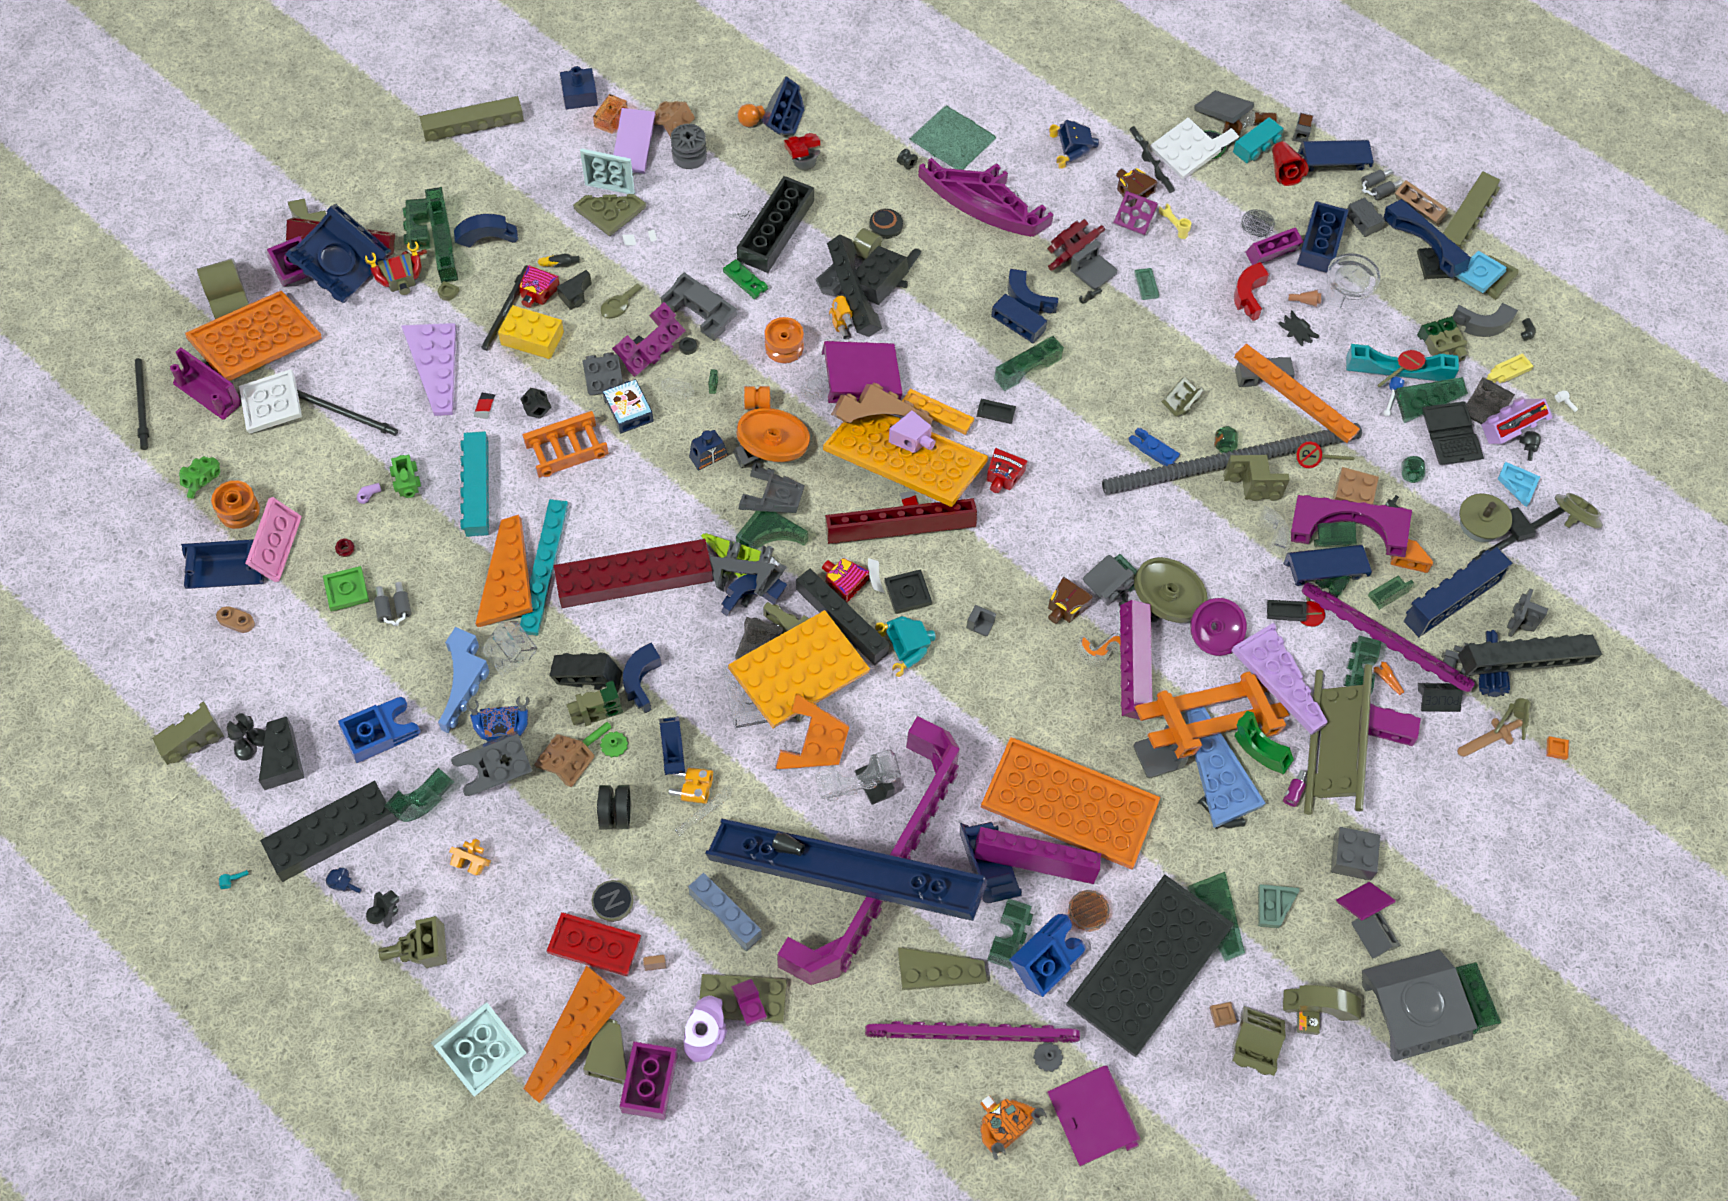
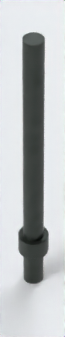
M525 265L522 272L517 275L514 281L515 285L481 346L483 350H488L520 291L519 286L528 265Z
M136 358L135 375L139 421L137 436L140 438V449L147 450L149 429L146 423L142 359Z

